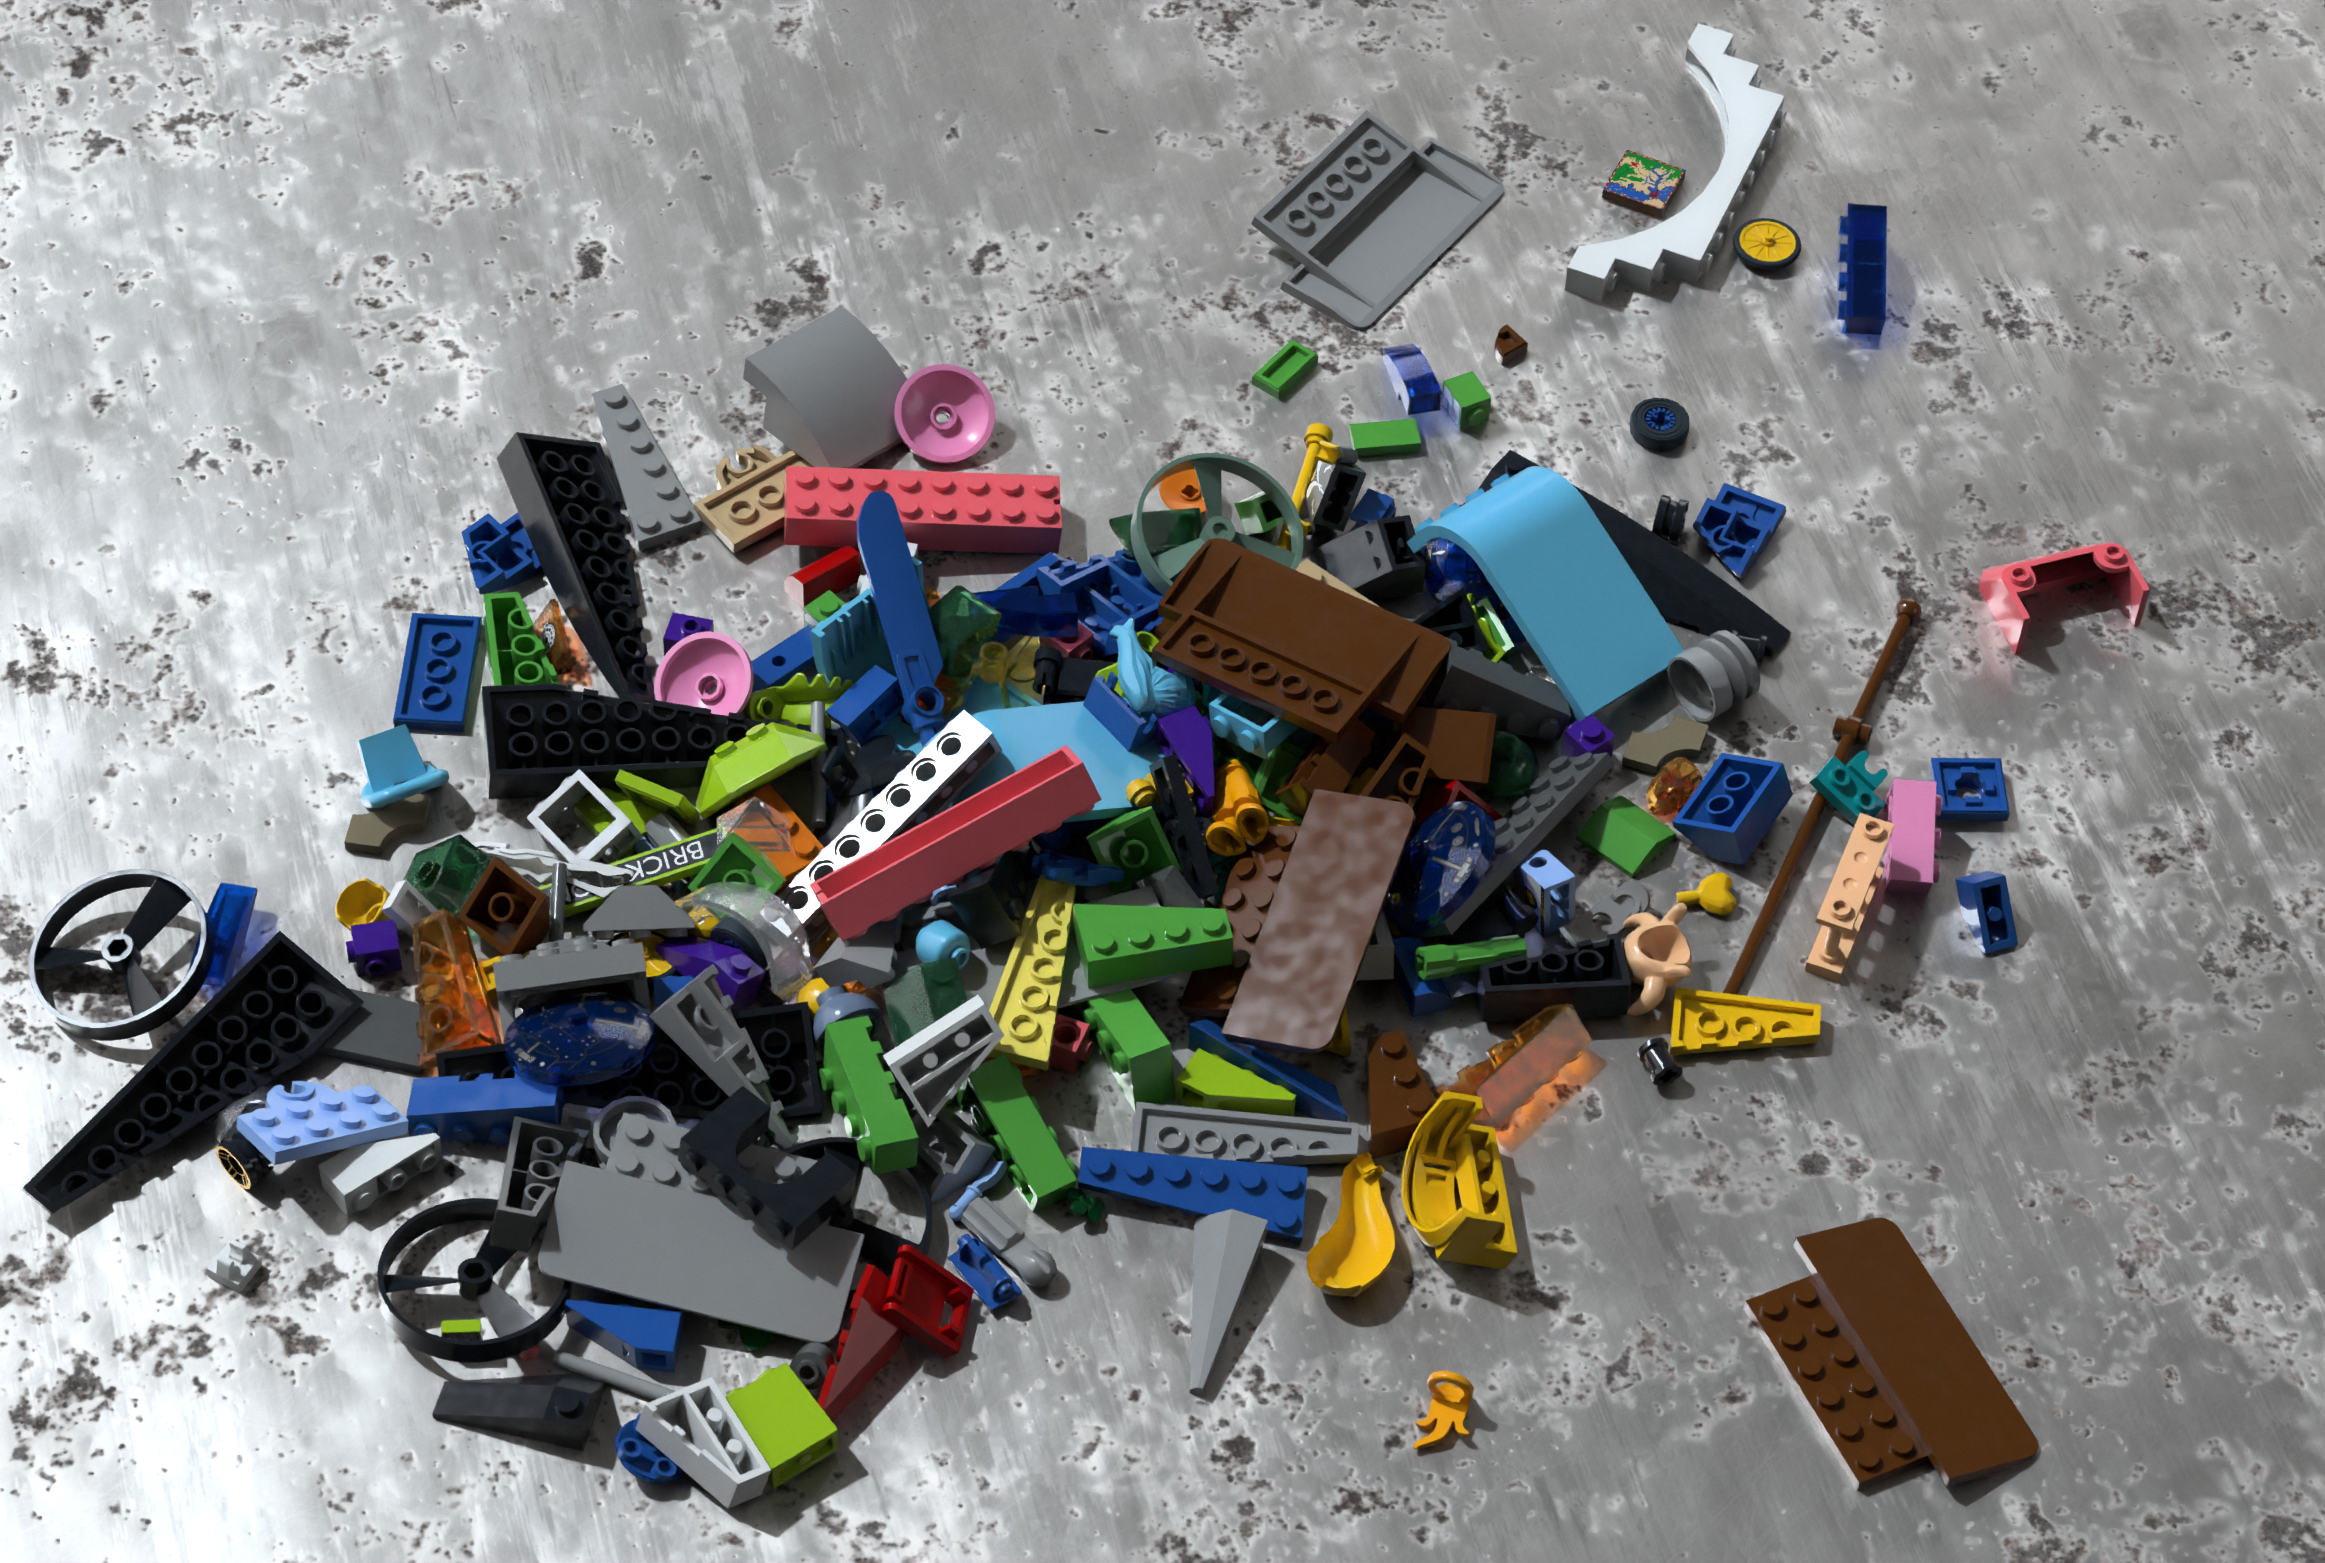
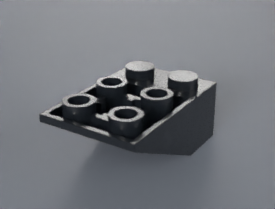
M1410 515L1376 519L1307 552L1308 560L1369 600L1423 593L1425 561L1421 550L1414 554L1407 544L1416 534Z

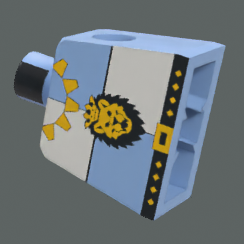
M1540 850L1527 855L1513 870L1514 891L1524 904L1530 905L1536 912L1539 920L1535 928L1543 938H1547L1559 933V928L1562 925L1575 920V875L1548 850Z

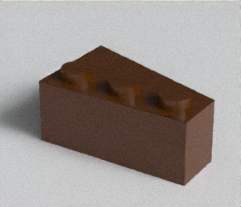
M1356 719L1337 743L1316 734L1276 791L1274 797L1296 815L1304 819L1315 789L1343 793L1353 778L1359 763L1371 752L1372 746L1370 744L1376 733Z
M1403 1029L1370 1037L1367 1040L1365 1058L1368 1153L1372 1156V1159L1406 1151L1417 1126L1435 1104V1100Z

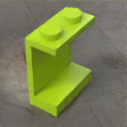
M787 1363L782 1364L776 1369H767L757 1380L744 1388L732 1390L725 1397L769 1465L771 1472L767 1481L773 1489L839 1450L837 1427Z

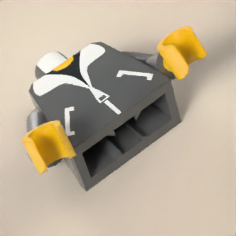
M1324 440L1320 441V452L1317 456L1315 455V459L1319 461L1305 497L1310 518L1301 520L1304 539L1307 535L1323 532L1329 528L1344 532L1366 476V472L1355 465L1358 455L1354 449L1338 446ZM1289 529L1285 531V534L1290 536Z

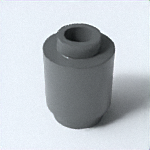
M812 1342L804 1345L791 1361L790 1368L807 1390H814L824 1384L831 1364H835V1359L832 1351L826 1345Z

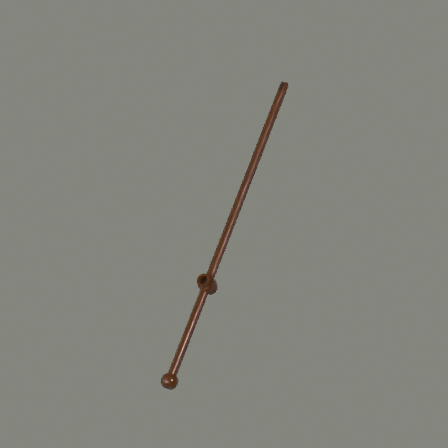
M1912 598L1902 599L1896 604L1894 613L1897 620L1852 716L1849 715L1846 718L1839 715L1835 721L1832 735L1840 737L1841 740L1833 756L1843 764H1845L1853 745L1856 746L1857 743L1867 745L1870 740L1873 726L1864 723L1908 626L1916 623L1921 617V606ZM1816 791L1723 993L1738 995L1828 801L1818 791Z

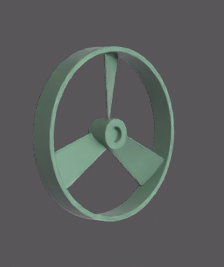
M1197 453L1168 463L1155 473L1145 486L1136 503L1131 519V542L1136 560L1146 578L1163 596L1174 583L1170 579L1183 570L1201 546L1211 539L1222 538L1294 570L1299 566L1302 557L1303 528L1298 511L1288 493L1263 469L1244 459L1231 455ZM1195 469L1209 520L1198 539L1151 557L1142 531V510L1146 496L1165 478L1178 472ZM1221 470L1250 481L1270 497L1286 521L1291 537L1292 552L1235 531V527L1229 519L1222 517Z

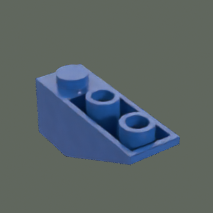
M566 1299L565 1310L569 1327L635 1368L675 1373L683 1334L681 1312H673L666 1308H657L655 1310L637 1308L629 1304H602L588 1299H581L579 1301Z

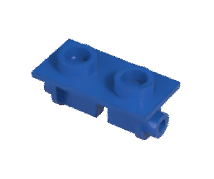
M964 1234L958 1239V1251L948 1256V1260L964 1280L974 1288V1292L991 1312L1023 1294L1020 1287L980 1239L969 1234Z

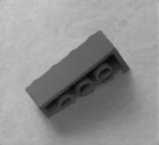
M518 1116L514 1117L489 1245L502 1247L506 1250L529 1251L550 1217L566 1160L582 1164L589 1135L588 1130Z

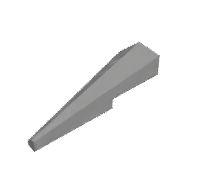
M901 909V913L890 921H879L868 927V931L859 938L842 941L838 936L813 969L830 988L859 979L868 989L892 980L895 976V971L892 969L891 963L896 961L898 956L894 950V943L900 940L904 910Z
M712 964L667 999L649 1017L729 1097L740 1087L744 1086L770 1106L771 1112L768 1127L776 1135L775 1143L784 1151L799 1138L796 1133H789L781 1116L784 1107L780 1100L774 1101L766 1085L770 1078L746 1028L740 1029L730 1010L734 1003L730 995H723L715 979L719 972L714 964Z
M881 1057L884 1072H892L884 1057ZM892 1072L896 1081L897 1099L903 1098L919 1137L917 1166L913 1167V1169L922 1179L928 1191L930 1201L936 1203L974 1182L981 1174L996 1148L946 1105L940 1109L935 1116L936 1119L928 1127Z
M1234 1209L1198 1217L1195 1220L1190 1394L1202 1397L1241 1306L1242 1294L1265 1242L1268 1220Z

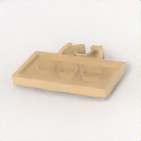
M755 444L754 448L736 450L738 464L747 467L746 469L735 470L731 468L730 459L725 456L716 465L718 490L695 502L694 509L700 519L733 553L742 550L784 526L786 466L814 467L793 450L777 458L767 448Z

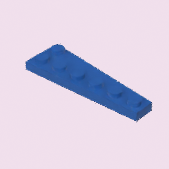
M1082 1147L1079 1188L1127 1200H1137L1142 1204L1158 1208L1165 1206L1181 1210L1183 1214L1194 1217L1234 1209L1268 1220L1267 1235L1297 1243L1302 1242L1307 1167Z

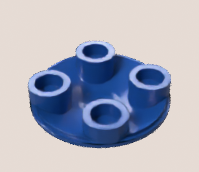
M641 1413L637 1415L636 1419L627 1422L621 1427L615 1439V1450L621 1464L632 1475L646 1482L666 1484L678 1480L686 1473L636 1430Z

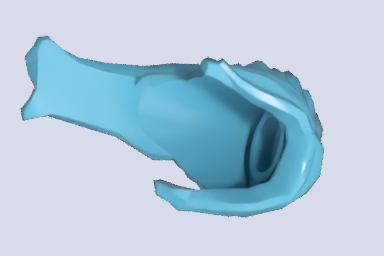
M1134 618L1128 619L1123 626L1116 625L1113 627L1109 635L1118 644V680L1123 693L1134 711L1140 712L1144 718L1149 720L1152 714L1160 719L1194 706L1195 688L1192 678L1175 669L1173 674L1155 666L1152 658L1142 649L1134 630Z

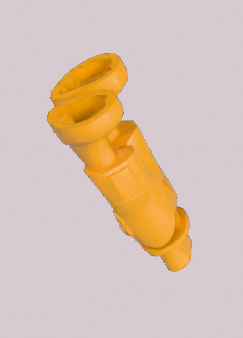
M1232 759L1219 767L1214 775L1215 797L1212 811L1214 823L1206 831L1208 847L1213 852L1224 856L1242 854L1246 851L1244 837L1250 842L1257 844L1264 839L1269 827L1267 812L1262 807L1259 792L1252 783L1247 769L1241 765L1239 760Z

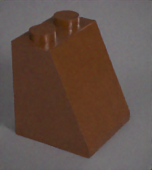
M1414 706L1403 724L1390 720L1387 733L1391 736L1390 749H1387L1383 762L1403 734L1406 733L1434 753L1421 788L1427 789L1428 784L1458 780L1470 791L1475 792L1488 784L1496 714Z

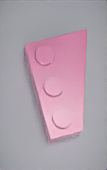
M1895 778L1892 781L1884 801V812H1888V822L1894 824V829L1887 843V852L1884 855L1885 891L1928 895L1932 884L1938 883L1940 863L1934 861V849H1939L1941 828H1935V816H1940L1942 795L1936 794L1937 782Z

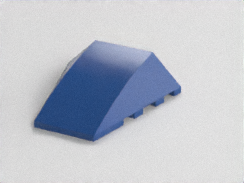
M1125 549L1116 551L1115 555L1109 558L1099 554L1090 556L1089 562L1076 564L1074 560L1061 562L1060 568L1051 570L1048 566L1038 567L1036 570V576L1052 619L1064 611L1094 634L1093 650L1101 657L1118 653L1117 641L1109 635L1114 626H1123L1128 619L1134 618L1135 633L1140 631L1152 633L1167 619L1158 615V604L1164 596L1146 578L1135 555L1128 556ZM1162 553L1150 554V555H1151V557H1155V556H1157V555H1159V554H1162ZM1181 571L1170 580L1174 582L1181 573Z

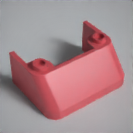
M2115 543L2086 545L1991 567L1982 573L1979 583V591L2015 655L2022 653L2030 622V616L2019 597L2105 577L2129 620L2135 627L2141 623L2150 588L2129 552L2123 546Z

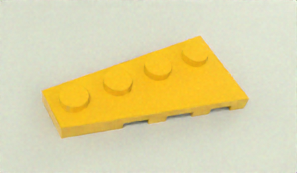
M1675 987L1669 1053L1670 1055L1818 1043L1821 1005Z

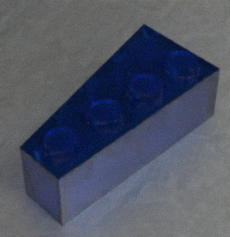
M1848 203L1845 216H1839L1838 220L1839 246L1837 263H1840V272H1838L1837 291L1841 292V300L1837 302L1836 319L1841 320L1842 333L1881 335L1886 320L1887 206Z

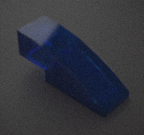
M1414 344L1381 348V355L1398 400L1403 401L1407 415L1440 410L1442 391L1430 364L1419 348Z
M1038 586L968 593L970 622L1010 634L1032 637L1078 636V611L1074 592L1039 596Z
M220 883L207 911L213 926L215 950L212 966L204 985L223 988L232 979L237 958L241 959L258 892L257 888ZM201 930L193 952L189 970L193 965L196 955L198 953Z

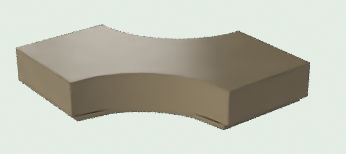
M1675 716L1667 727L1657 732H1632L1623 755L1622 765L1657 774L1661 766L1671 760L1678 758L1697 759L1707 736L1709 725Z
M415 794L387 804L372 813L353 814L344 841L345 850L382 854L387 844L396 837L406 833L423 832L432 806L431 795Z

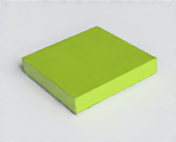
M621 769L619 770L615 782L629 798L665 813H670L673 818L692 826L696 825L700 814L684 795Z

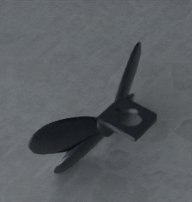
M877 735L863 744L857 755L854 768L841 747H833L820 770V774L834 795L838 797V800L826 812V826L820 829L815 828L812 833L824 847L828 846L843 831L844 827L868 806L869 802L874 798V788L894 780L897 773L905 769L916 758V754L913 751L903 750L895 753L896 745L894 738L890 735ZM837 760L841 764V774L843 775L841 779H834L832 774L834 763Z

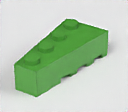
M519 592L483 594V624L491 686L559 684L553 664L550 665L545 654V647L541 638L538 639L534 631V624Z
M1073 904V932L1088 988L1231 965L1233 963L1234 938L1226 909Z
M1131 989L1070 1005L1073 1010L1078 1011L1083 1022L1090 1025L1089 1033L1134 1112L1136 1102L1164 1104L1175 1100L1171 1044Z
M867 1015L826 1024L823 1068L819 1070V1081L824 1091L828 1090L835 1113L841 1114L848 1137H853L857 1143L860 1159L866 1161L873 1175L917 1166L919 1137L903 1098L897 1099L896 1081L892 1072H884L881 1059L883 1057V1050L879 1040L873 1042L870 1040L872 1024Z
M1005 1054L979 1065L974 1072L972 1071L960 1086L956 1102L962 1111L967 1108L971 1110L974 1118L972 1120L973 1127L978 1134L987 1133L989 1143L996 1148L993 1156L999 1162L1004 1161L1008 1163L1007 1173L1009 1179L1032 1212H1035L1066 1197V1191L1071 1187H1075L1078 1173L1072 1160L1068 1157L1065 1158L1060 1151L1059 1139L1051 1126L1047 1127L1042 1120L1038 1101L1033 1095H1028L1024 1089L1020 1070L1015 1064H1010Z

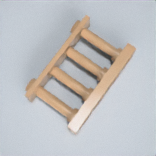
M1862 813L1859 814L1816 918V923L1822 926L1807 960L1805 971L1840 982L1881 881L1884 868L1879 867V863L1894 829L1893 823Z

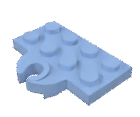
M292 1081L291 1094L285 1092L284 1086L279 1084L267 1093L266 1108L238 1115L236 1129L274 1165L407 1134L409 1120L370 1085L356 1086L351 1090L337 1093L328 1086L315 1082Z

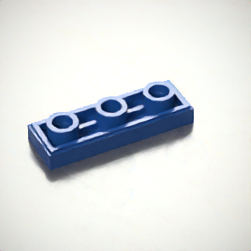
M809 625L751 661L754 673L752 693L761 689L781 686L796 673H801L815 663L811 637L812 628Z

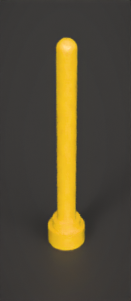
M1321 423L1309 425L1304 438L1308 450L1292 496V501L1299 517L1306 499V492L1318 463L1315 455L1317 456L1320 452L1321 445L1319 443L1321 440L1331 443L1333 438V431ZM1285 522L1283 523L1276 546L1289 551L1291 537L1285 534V531L1288 529Z

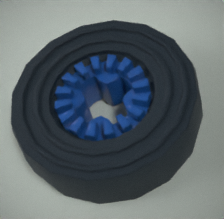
M1654 397L1643 400L1635 406L1630 416V433L1632 437L1642 447L1653 451L1676 449L1684 443L1689 433V415L1685 408L1667 398ZM1657 423H1662L1663 426H1661V428H1659V426L1657 425Z
M729 916L719 921L713 927L710 934L711 941L740 949L763 970L767 968L772 957L771 951L765 939L755 928L737 917Z

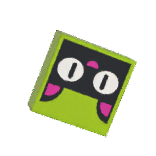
M444 1320L441 1323L442 1337L456 1340H483L481 1320Z

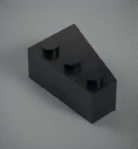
M1464 588L1413 621L1418 625L1456 641L1457 646L1469 651L1473 648L1483 654L1489 650Z
M1009 850L998 856V860L991 866L983 869L976 868L965 874L966 877L956 884L957 890L950 892L947 896L981 949L1021 935L1022 920L1025 918V896L1028 894L1027 878L1028 872H1030V861L1023 851Z

